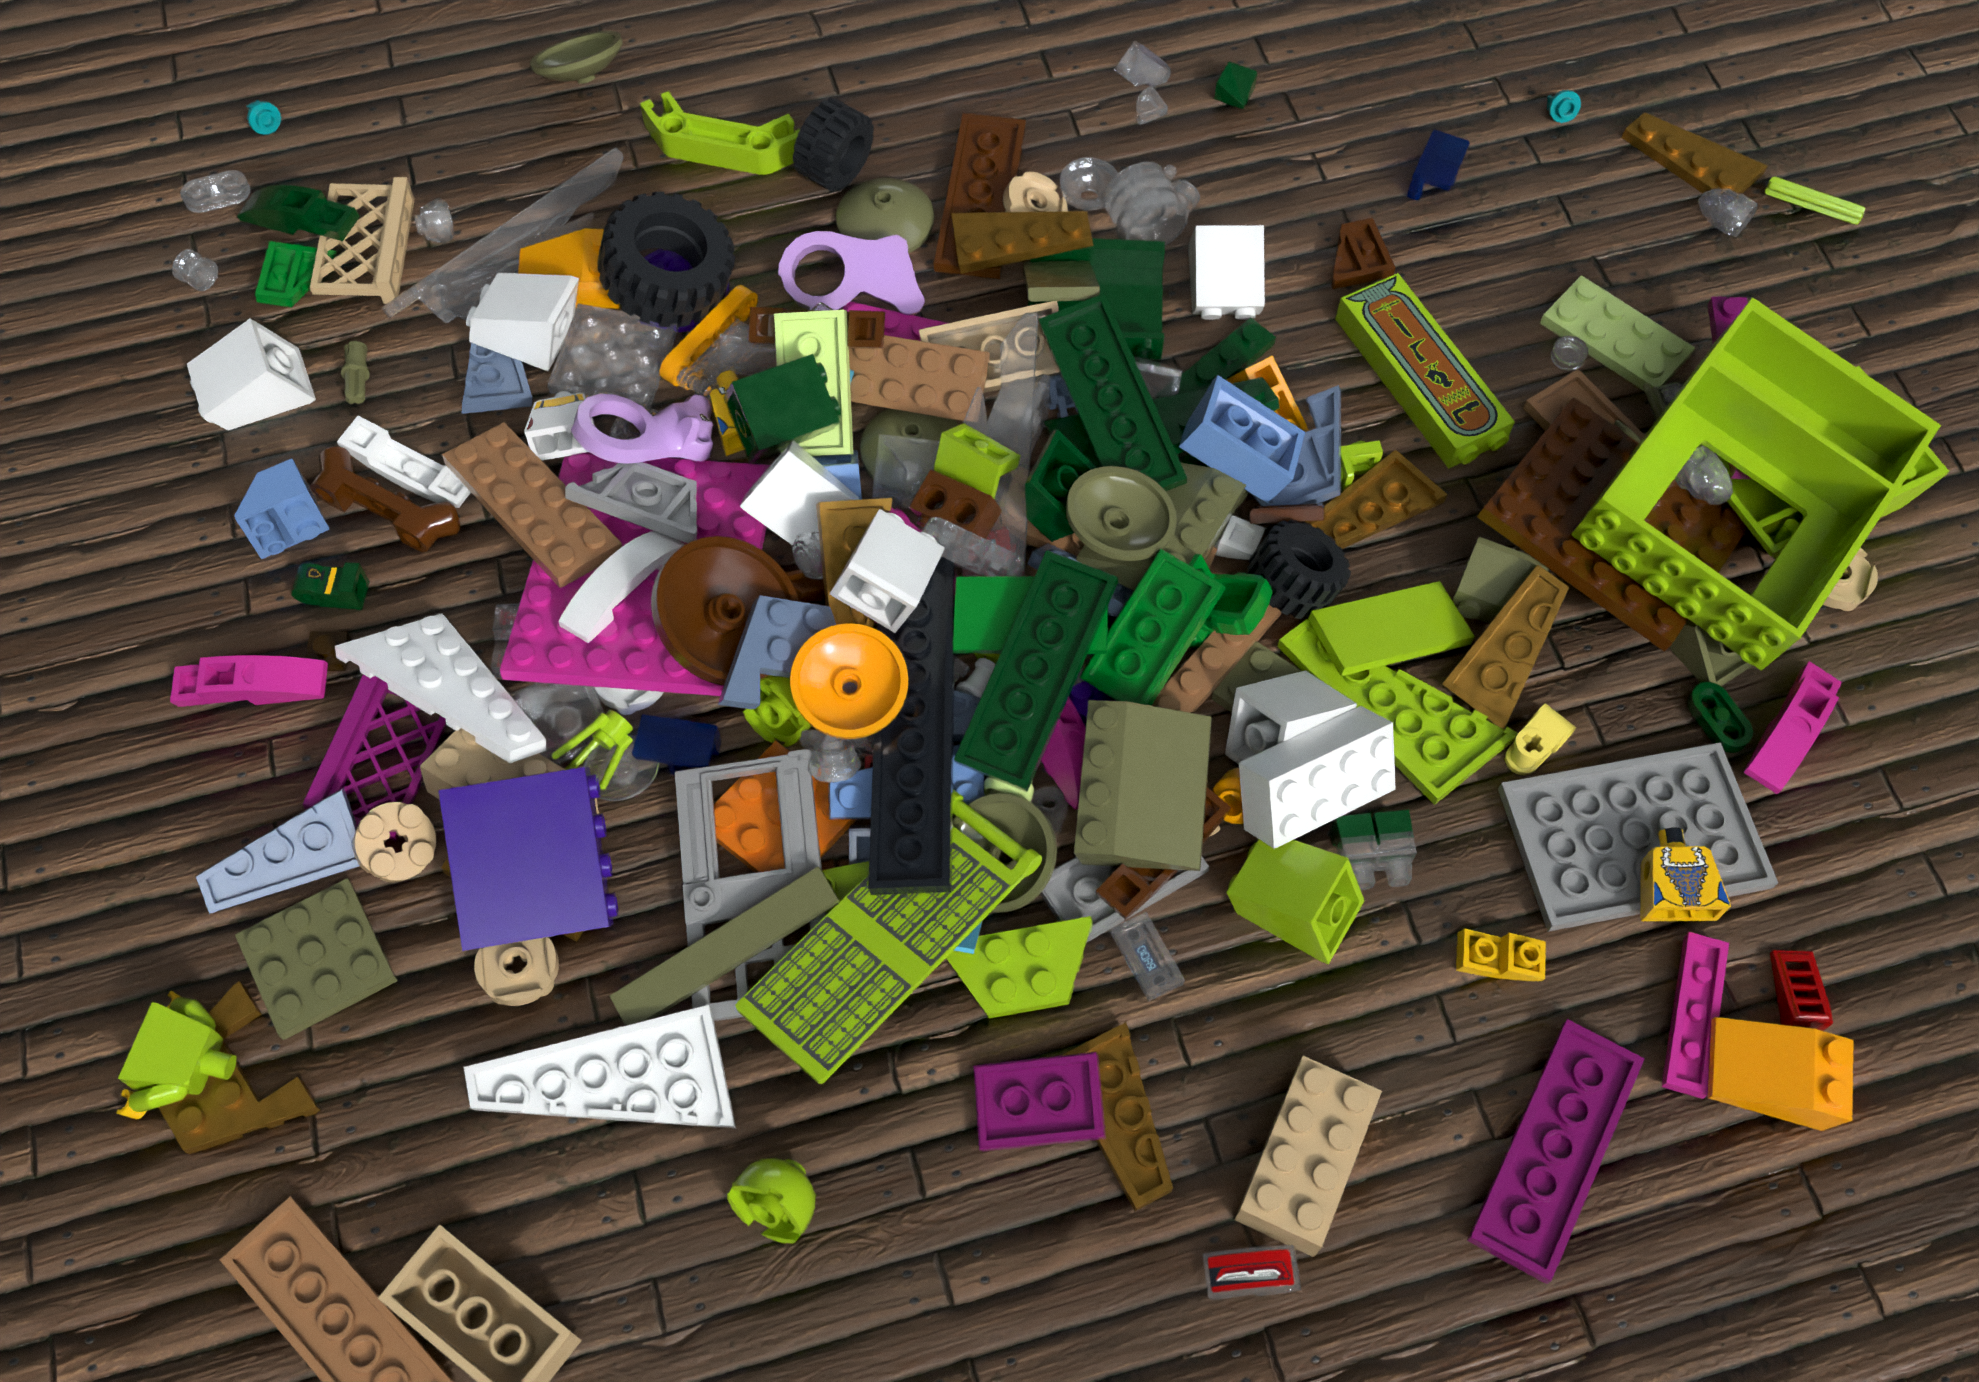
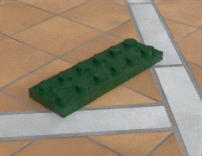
M1105 293L1038 319L1039 326L1100 466H1118L1136 470L1156 481L1165 491L1186 484L1187 476Z
M1046 550L955 755L954 762L956 764L1028 792L1119 582L1117 576Z

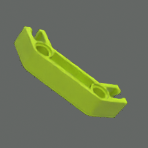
M669 91L661 94L664 109L661 117H658L653 112L654 104L651 100L640 103L646 129L662 152L671 158L758 175H767L794 163V146L800 129L795 130L794 134L795 124L789 114L758 127L684 113Z

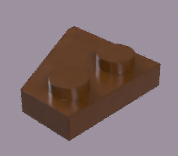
M1373 217L1341 224L1331 283L1332 289L1384 279L1394 275L1396 267Z

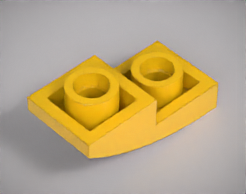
M1463 929L1457 933L1456 971L1499 979L1540 982L1545 980L1546 941L1513 933L1498 937L1469 929Z

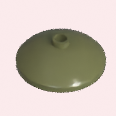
M615 31L583 34L554 44L539 52L531 59L530 66L534 73L544 78L561 82L577 80L578 84L587 83L596 78L595 74L605 69L619 53L623 40L620 33Z
M895 178L872 179L856 185L843 196L836 211L837 229L839 234L864 240H878L892 235H899L907 241L909 254L918 249L929 238L934 226V209L928 196L912 183Z
M888 408L876 415L862 434L860 452L864 468L875 482L886 489L903 494H917L930 469L934 471L941 434L958 426V423L953 419ZM914 433V434H916V435H914V436H909V435H907V434Z
M1106 466L1090 470L1073 483L1066 500L1067 519L1076 536L1095 552L1112 559L1137 561L1155 556L1160 549L1163 550L1169 544L1175 532L1177 517L1171 498L1156 481L1136 470L1118 466Z
M997 793L978 798L968 805L1025 849H1033L1042 856L1039 867L1031 875L1025 877L991 912L1001 913L1019 909L1033 901L1043 891L1053 874L1057 856V844L1053 828L1046 815L1036 805L1022 797L1007 793ZM955 817L952 824L955 828L1010 870L1016 866L1017 862L1012 859L1011 862L1006 863L1003 851L960 818Z

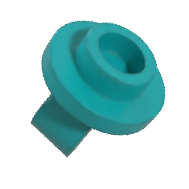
M1563 90L1554 95V97L1552 95L1547 96L1546 109L1549 111L1551 118L1556 122H1569L1578 114L1581 100L1575 92Z
M256 100L246 106L249 110L247 115L248 123L255 132L267 135L278 129L281 123V114L273 104Z

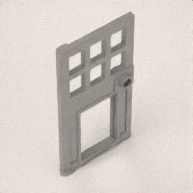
M811 750L790 751L788 755L675 772L688 947L706 936L705 925L731 921L819 866L822 870L811 769ZM776 772L785 869L720 878L712 781ZM826 912L809 922L810 930L826 916ZM783 938L773 944L772 948L765 949L736 967L738 997L736 1000L711 1003L710 986L707 985L691 995L692 1009L709 1005L714 1021L743 1017L736 1010L735 1004L749 991L747 965L774 960L775 966L795 945L784 946Z

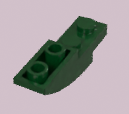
M273 185L258 189L252 194L237 215L240 221L294 235L299 229L339 241H344L360 217L355 207L329 201L320 190L294 185Z

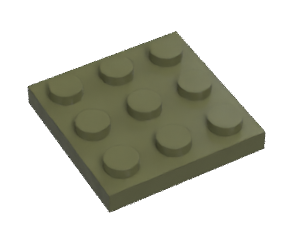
M349 878L235 934L277 1034L283 1040L398 981Z

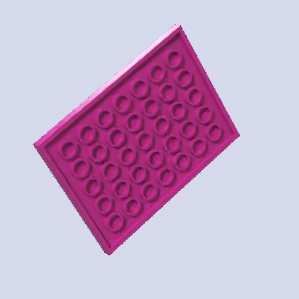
M590 452L565 456L558 478L566 486L572 482L581 486L593 481V473L613 468L617 463L601 459ZM662 458L644 462L696 481L697 539L712 536L731 537L750 543L762 550L766 526L744 511L740 505L748 490L771 465L694 461L677 458ZM587 507L622 543V547L633 539L653 531ZM533 560L500 667L502 680L712 696L721 695L723 685L703 680L682 667L667 651L657 633L652 617L651 596L655 579L660 570L655 569L612 609L614 620L593 640L587 643L560 627L558 621L577 591L596 569L559 588Z

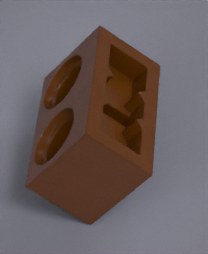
M931 469L909 506L918 517L917 524L932 533H936L939 529L948 533L947 537L961 546L967 547L968 543L979 548H982L1002 512V509L991 495ZM944 501L940 508L933 510L938 502ZM975 514L972 521L963 524L969 515Z

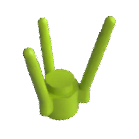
M609 710L606 714L602 712L593 723L564 743L551 756L555 760L560 758L592 733H594L592 735L594 739L570 762L565 770L578 768L599 745L607 750H611L613 746L617 747L600 782V789L604 790L612 778L625 750L633 742V739L628 736L633 728L617 712Z

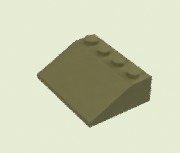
M1181 463L1187 476V483L1166 491L1175 507L1177 522L1172 539L1163 550L1189 565L1195 554H1201L1204 560H1206L1228 525L1230 518L1236 512L1246 484L1215 468ZM1084 545L1076 560L1117 576L1118 583L1134 591L1156 555L1143 560L1123 561L1101 555Z
M1089 700L1074 854L1082 865L1119 867L1123 863L1127 867L1201 870L1212 724L1211 716L1128 701Z

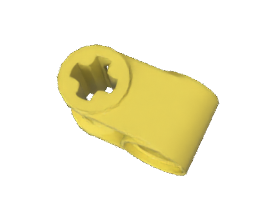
M1545 703L1518 733L1514 743L1505 754L1507 767L1518 775L1532 774L1552 753H1555L1567 741L1576 727Z

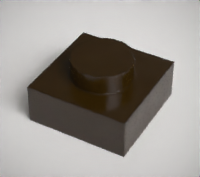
M310 631L305 658L326 661L328 663L327 671H346L347 663L336 658L335 645L349 642L352 638L348 632Z

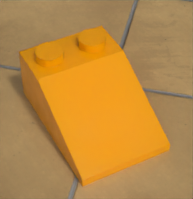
M584 228L520 248L518 274L579 278L575 308L619 309V304L616 305L608 296L609 290L603 288L599 279L600 273L598 272L597 261L604 229Z
M1715 1017L1711 1019L1708 1098L1820 1131L1851 1122L1853 1109V1040L1818 1029Z

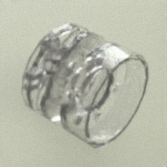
M1141 162L1127 167L1108 183L1103 192L1102 203L1124 240L1165 241L1166 246L1177 238L1187 225L1189 213L1177 191L1174 190L1162 166L1154 162Z

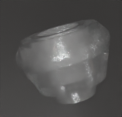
M436 198L420 207V214L415 215L419 235L425 234L426 239L429 241L449 244L454 239V227L447 202Z
M803 532L798 534L792 547L796 564L808 578L822 580L819 532Z
M824 735L820 738L819 742L814 744L807 768L808 772L819 781L840 782L855 776L861 767V760L849 740Z

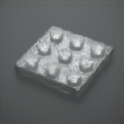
M578 304L547 384L550 394L567 391L571 394L584 393L586 398L597 394H612L628 398L643 406L647 411H650L661 380L659 375L660 366L671 351L678 331L677 324H671L670 327H659L657 322L650 321V324L641 322L640 317L635 314L630 316L624 311Z

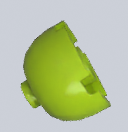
M771 675L760 681V705L756 709H745L743 711L746 720L754 731L770 743H773L775 738L785 742L782 745L784 747L798 742L811 728V725L796 708L791 693L790 678Z
M768 1158L760 1159L750 1164L735 1179L730 1188L731 1190L727 1194L732 1210L748 1226L751 1225L753 1220L768 1227L761 1235L781 1243L796 1242L809 1226L814 1214L816 1195L812 1184L806 1176L805 1169L791 1159Z

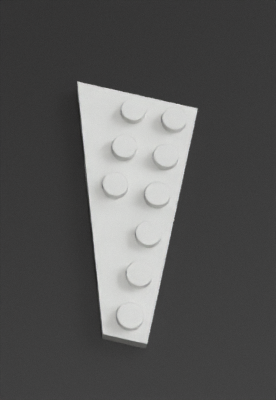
M442 613L335 645L336 658L344 663L352 661L360 666L362 674L369 678L376 676L388 683L390 691L426 713L432 715L436 712L446 718V725L457 731L462 728L474 735L477 744L505 761L513 763L546 751V738Z
M709 1005L464 1067L470 1108L476 1111L736 1128L714 1019Z

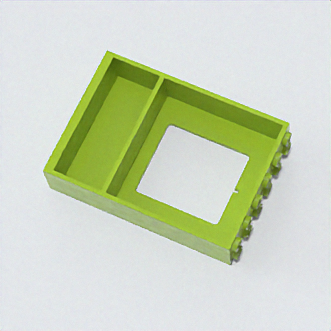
M1752 297L1717 339L1571 535L1579 540L1584 547L1594 551L1611 563L1616 570L1625 573L1642 585L1647 592L1670 605L1679 615L1691 620L1705 630L1713 639L1723 643L1740 655L1745 662L1754 665L1762 671L1802 637L1941 425ZM1699 445H1704L1803 515L1802 521L1751 595L1644 521Z

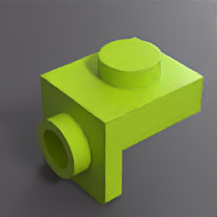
M1380 440L1372 442L1358 441L1351 445L1341 446V492L1352 485L1354 475L1367 473L1381 461L1383 449Z

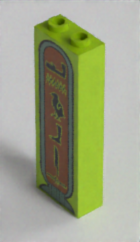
M1399 273L1341 298L1335 320L1448 469L1460 463L1463 465L1475 460L1479 454L1490 449L1496 451L1509 441V435L1515 421Z

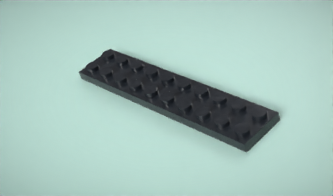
M938 543L945 547L918 605L896 633L878 623L877 630L891 639L903 655L908 671V691L903 707L895 719L885 728L874 733L868 886L871 895L952 892L955 656L953 651L956 572V550L954 543Z

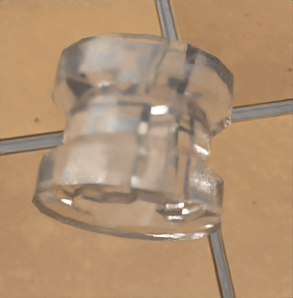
M186 249L175 258L172 272L176 279L189 283L192 288L198 291H205L215 283L218 276V266L212 260L202 258L201 254L196 251Z

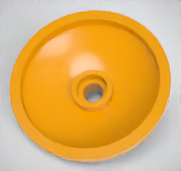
M837 624L817 632L800 648L791 668L790 687L796 708L812 727L832 737L857 739L877 733L895 719L906 699L908 671L902 653L894 642L882 632L861 624ZM851 682L857 686V689L853 693H846L842 689L843 686Z

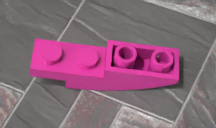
M266 655L202 657L199 664L175 667L170 702L178 707L243 700H248L254 705L322 699L325 695L328 663L317 659Z
M1809 661L1800 670L1779 713L1768 724L1744 773L1774 793L1778 794L1781 792L1808 753L1839 699L1836 693L1842 682Z
M1068 697L1041 762L1044 765L1045 771L1054 779L1062 791L1066 802L1074 810H1078L1086 727L1076 707Z

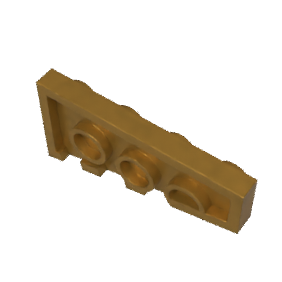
M1087 211L951 213L961 274L1093 246Z
M1537 565L1443 682V685L1474 709L1488 716L1487 719L1495 725L1505 729L1569 587Z

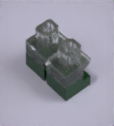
M1409 809L1377 812L1373 814L1372 818L1371 814L1367 813L1340 816L1334 819L1329 831L1332 845L1336 846L1338 855L1349 859L1360 890L1373 888L1376 883L1373 871L1382 870L1386 871L1389 886L1400 887L1409 885L1412 879L1411 863L1417 854Z

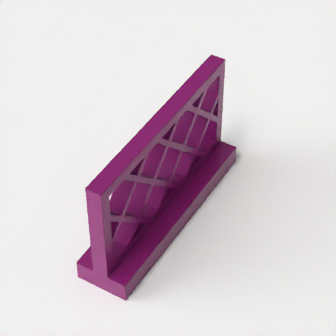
M363 674L304 799V809L310 808L344 787L346 795L355 792L362 806L352 811L358 827L359 822L362 820L359 817L367 815L370 810L379 805L396 802L403 799L402 803L413 804L423 781L420 765L437 749L447 727L446 718L440 715L438 721L422 726L416 714L421 709L405 699L407 707L386 715L381 706L386 694L398 695L388 689V683L376 676L369 678ZM378 712H379L380 715H381V717L375 720V718H376V716H377V714H378ZM411 714L418 729L396 737L390 722ZM385 725L392 740L370 748L366 739L369 731ZM433 732L429 740L427 734ZM422 736L427 746L424 753L408 760L401 745ZM364 744L366 751L360 753ZM396 747L403 762L381 771L375 756ZM370 758L377 773L355 782L351 774L354 764ZM418 765L414 774L411 767ZM407 770L412 779L409 787L393 794L386 778ZM347 779H349L351 784L345 786ZM381 781L388 796L366 805L359 790ZM389 832V839L397 841L398 835L396 832Z

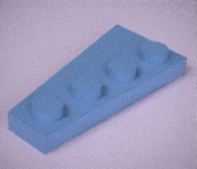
M959 744L953 746V789L964 797L963 802L968 805L976 799L985 796L984 775L954 762ZM873 767L828 780L829 820L871 819Z

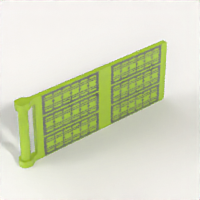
M954 789L953 814L1015 860L1017 864L1012 870L952 825V892L871 895L868 889V874L735 1004L736 1010L819 1084H823L1025 877L1031 875L1041 864L1042 856L1033 849L1027 850L963 802L964 797Z

